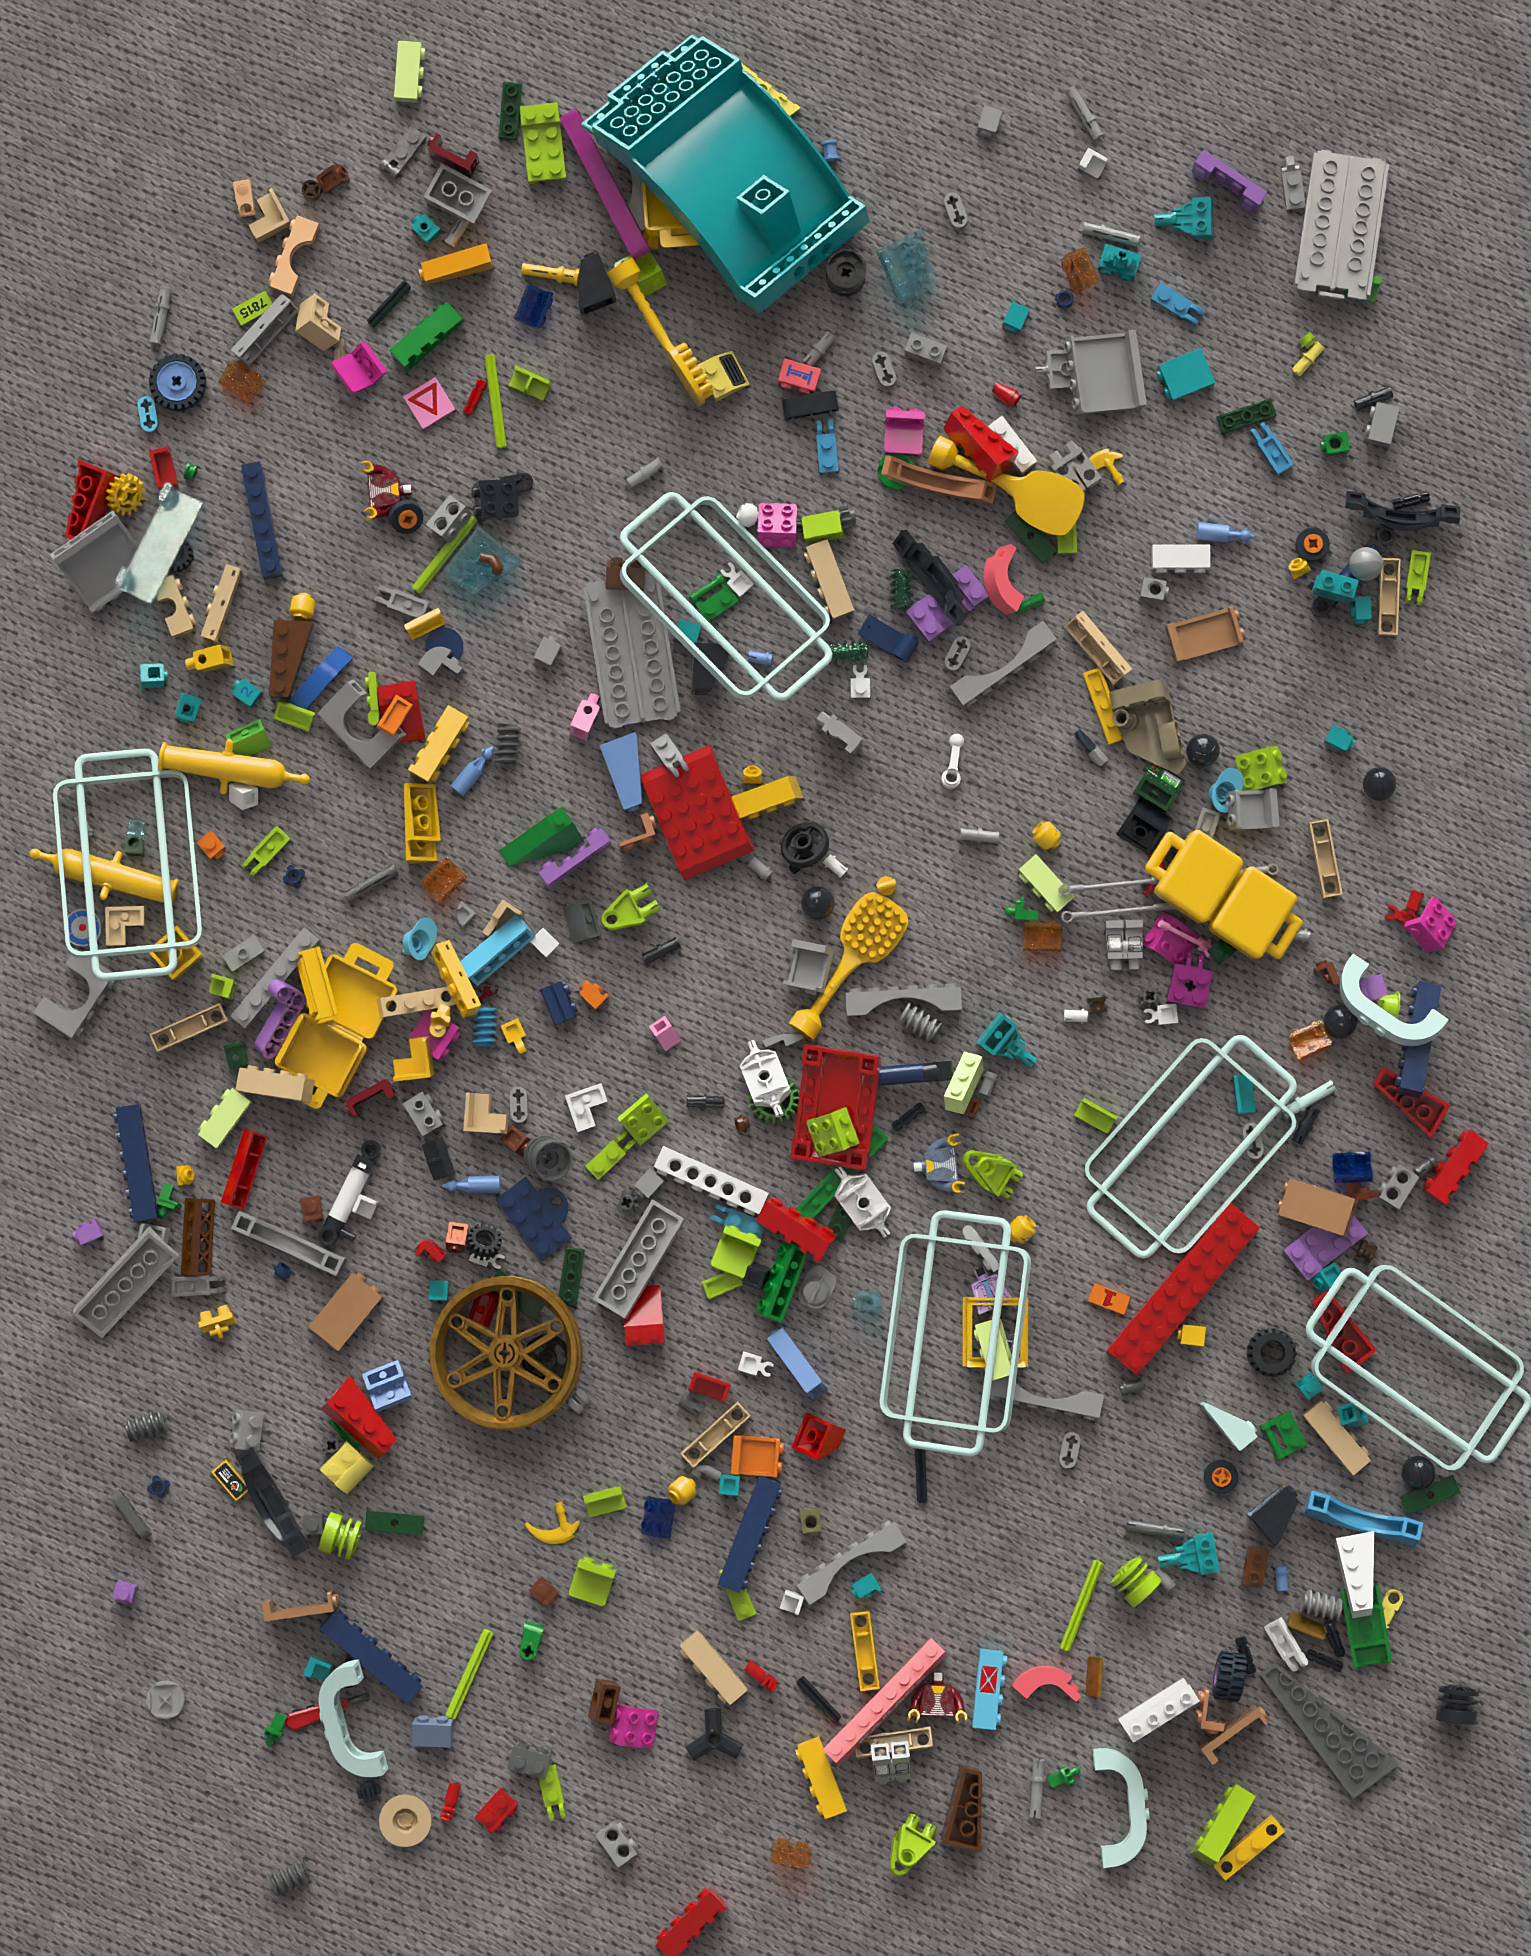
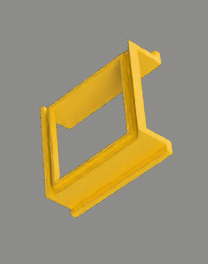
M320 946L298 952L295 961H298L297 968L311 1018L314 1017L311 1026L334 1020L333 1015H337L338 1012Z
M963 1297L962 1366L986 1367L985 1359L972 1357V1305H994V1303H976L975 1300H995V1298ZM1028 1297L1026 1300L1018 1367H1028ZM1019 1298L1002 1299V1301H1010L1002 1303V1305H1019Z

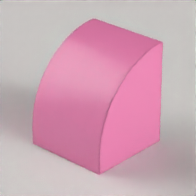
M665 1016L649 1026L665 1051L681 1041Z

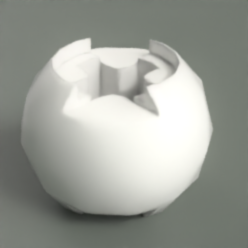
M745 503L740 506L736 518L743 527H750L755 524L759 512L753 504Z

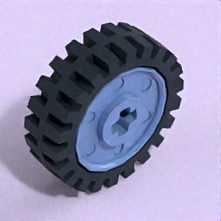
M180 353L170 356L166 355L163 359H159L157 364H154L153 370L149 374V388L152 396L162 407L171 411L180 412L195 407L194 405L200 402L206 391L205 373L199 363L188 355ZM178 379L179 381L180 379L182 384L180 386L176 384L175 386L174 380Z

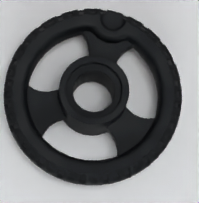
M802 822L796 826L794 825L785 833L781 842V853L784 859L791 866L797 868H808L814 864L816 865L825 857L829 848L827 832L822 826L813 822ZM812 831H816L821 835L822 844L816 845L810 836ZM794 837V839H793V845H794V847H793V848H788L790 841H791L792 838ZM798 854H800L802 857H805V858H808V859H805V860H797V859H795V858H796V856H797Z
M547 1334L534 1337L532 1340L528 1342L526 1347L530 1346L531 1344H533L534 1342L541 1339ZM556 1336L545 1343L546 1349L541 1351L535 1359L548 1369L551 1368L553 1373L562 1379L567 1364V1343ZM557 1345L563 1349L565 1354V1365L563 1366L557 1363V1356L553 1351ZM544 1354L552 1356L551 1364L546 1365L542 1362ZM523 1359L524 1370L542 1380L545 1379V1377L537 1375L533 1371L535 1367ZM552 1379L550 1384L556 1383L558 1381Z

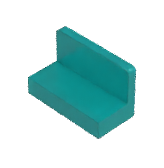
M1244 1075L1232 1076L1236 1113L1256 1112L1253 1083Z

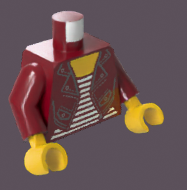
M362 461L361 463L366 465V469H360V472H370L367 473L370 507L363 510V512H369L370 516L366 517L365 520L388 517L392 506L401 501V496L412 495L411 484H400L399 476L384 466L372 464L370 461Z
M932 1672V1683H924L911 1698L910 1712L907 1720H910V1716H915L917 1723L920 1716L956 1717L957 1724H959L958 1719L961 1717L967 1723L964 1701L958 1690L952 1687L951 1684L944 1683V1672Z

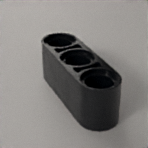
M834 390L782 400L785 420H791L792 417L797 419L811 416V414L814 416L830 413L831 410L832 412L839 410L837 394Z

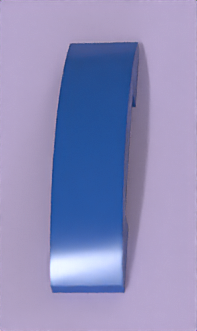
M338 646L312 672L288 703L308 710L315 702L314 700L353 658Z

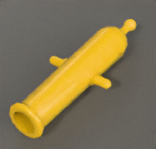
M231 739L226 741L225 751L222 753L168 746L166 742H163L160 748L158 759L159 771L169 769L217 778L221 782L220 793L223 795L227 793L228 783L231 781L265 788H277L284 781H296L303 785H307L310 782V777L307 774L296 775L285 771L284 765L276 760L234 755L232 752L233 741Z
M35 848L30 851L32 859L50 862L53 864L54 871L60 876L58 853L46 854ZM68 848L62 849L64 877L84 883L82 852ZM120 851L115 853L111 861L90 855L92 885L102 888L99 896L101 900H105L109 891L114 890L164 903L162 877L122 865L120 861L123 854ZM178 879L170 880L172 906L179 888Z

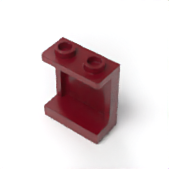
M436 132L435 136H431L427 143L430 157L471 178L479 163L478 154L470 150L466 159H463L440 147L443 141L439 133Z
M384 1079L345 1100L347 1105L344 1107L348 1115L354 1118L360 1117L356 1106L384 1091L389 1100L396 1098L397 1094L389 1079Z

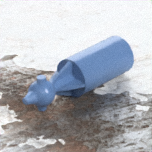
M1198 522L1196 539L1229 542L1240 538L1242 543L1246 544V541L1255 537V535L1248 531V528H1244L1243 531L1239 532L1229 525Z
M494 747L482 749V757L469 762L450 786L464 796L482 775L485 761L493 759Z
M470 1176L459 1182L449 1180L442 1185V1188L451 1192L460 1189L469 1194L500 1193V1176Z

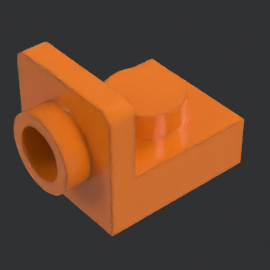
M209 831L197 842L210 860L214 858L218 860L225 854L224 850L226 847L212 831Z

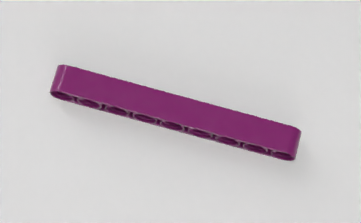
M575 108L561 116L560 120L630 255L634 260H637L650 253L651 249L591 133L581 126V123L584 122L581 114Z

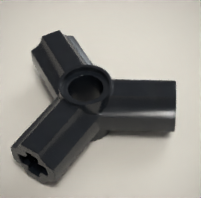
M721 1708L704 1709L705 1734L685 1746L689 1755L695 1761L715 1748L736 1759L744 1744L722 1733ZM716 1733L720 1739L718 1742L712 1743L709 1741V1735Z

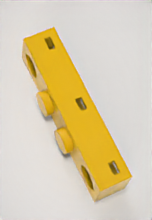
M450 940L436 944L431 954L439 968L441 978L446 982L448 993L453 997L462 1017L465 1018L477 1014L481 1003Z
M868 1610L850 1613L860 1691L880 1689L870 1612ZM858 1616H864L867 1620L866 1625L858 1627L855 1619ZM867 1673L874 1676V1682L870 1685L863 1682V1676Z
M1270 1815L1225 1852L1219 1862L1213 1864V1866L1226 1881L1285 1832L1284 1829ZM1270 1824L1277 1827V1833L1273 1836L1266 1833V1827ZM1225 1861L1232 1864V1870L1228 1873L1221 1870V1865Z

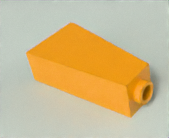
M487 243L422 262V269H419L421 280H425L426 285L492 270L493 267Z

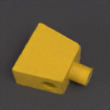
M216 645L194 651L193 658L185 660L188 670L196 669L200 672L234 666L230 647L224 645Z

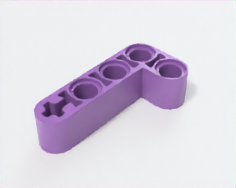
M273 980L268 986L269 994L278 1002L254 1043L255 1049L266 1059H272L277 1055L306 1003V997L302 992L281 980Z

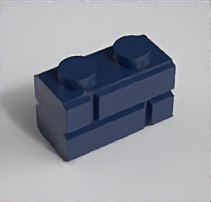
M562 981L540 989L555 1026L576 1017L575 1013L578 1010L575 1002H570L568 995L571 993L567 983L563 985Z

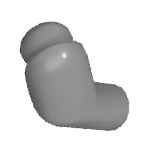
M697 1464L691 1471L692 1475L700 1478L702 1473L716 1481L721 1475L720 1471L709 1465Z

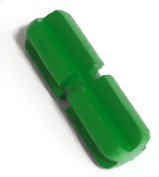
M1038 593L1029 597L1027 601L1026 599L1022 600L1018 611L1015 613L1019 615L1030 610V607L1035 608L1044 604L1046 601L1043 594Z

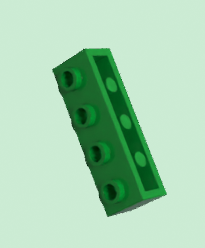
M783 1241L782 1245L778 1248V1256L771 1267V1275L764 1286V1293L762 1299L758 1302L756 1313L783 1322L808 1253L805 1254L799 1250V1246Z

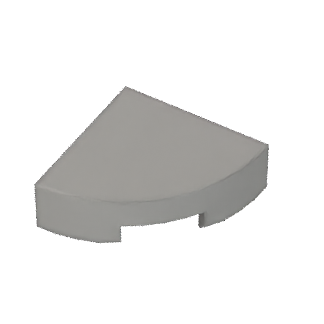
M463 901L459 903L457 917L460 925L464 928L476 913Z

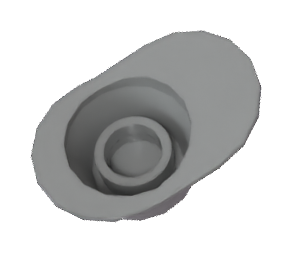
M821 1265L810 1269L798 1293L801 1304L814 1309L824 1307L835 1288L836 1277Z

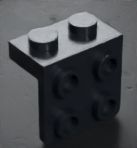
M514 479L479 480L473 484L474 487L471 489L472 498H475L473 515L477 518V522H485L487 519L512 518L519 515L517 487Z

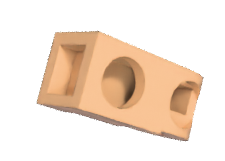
M251 180L233 182L240 217L256 215Z

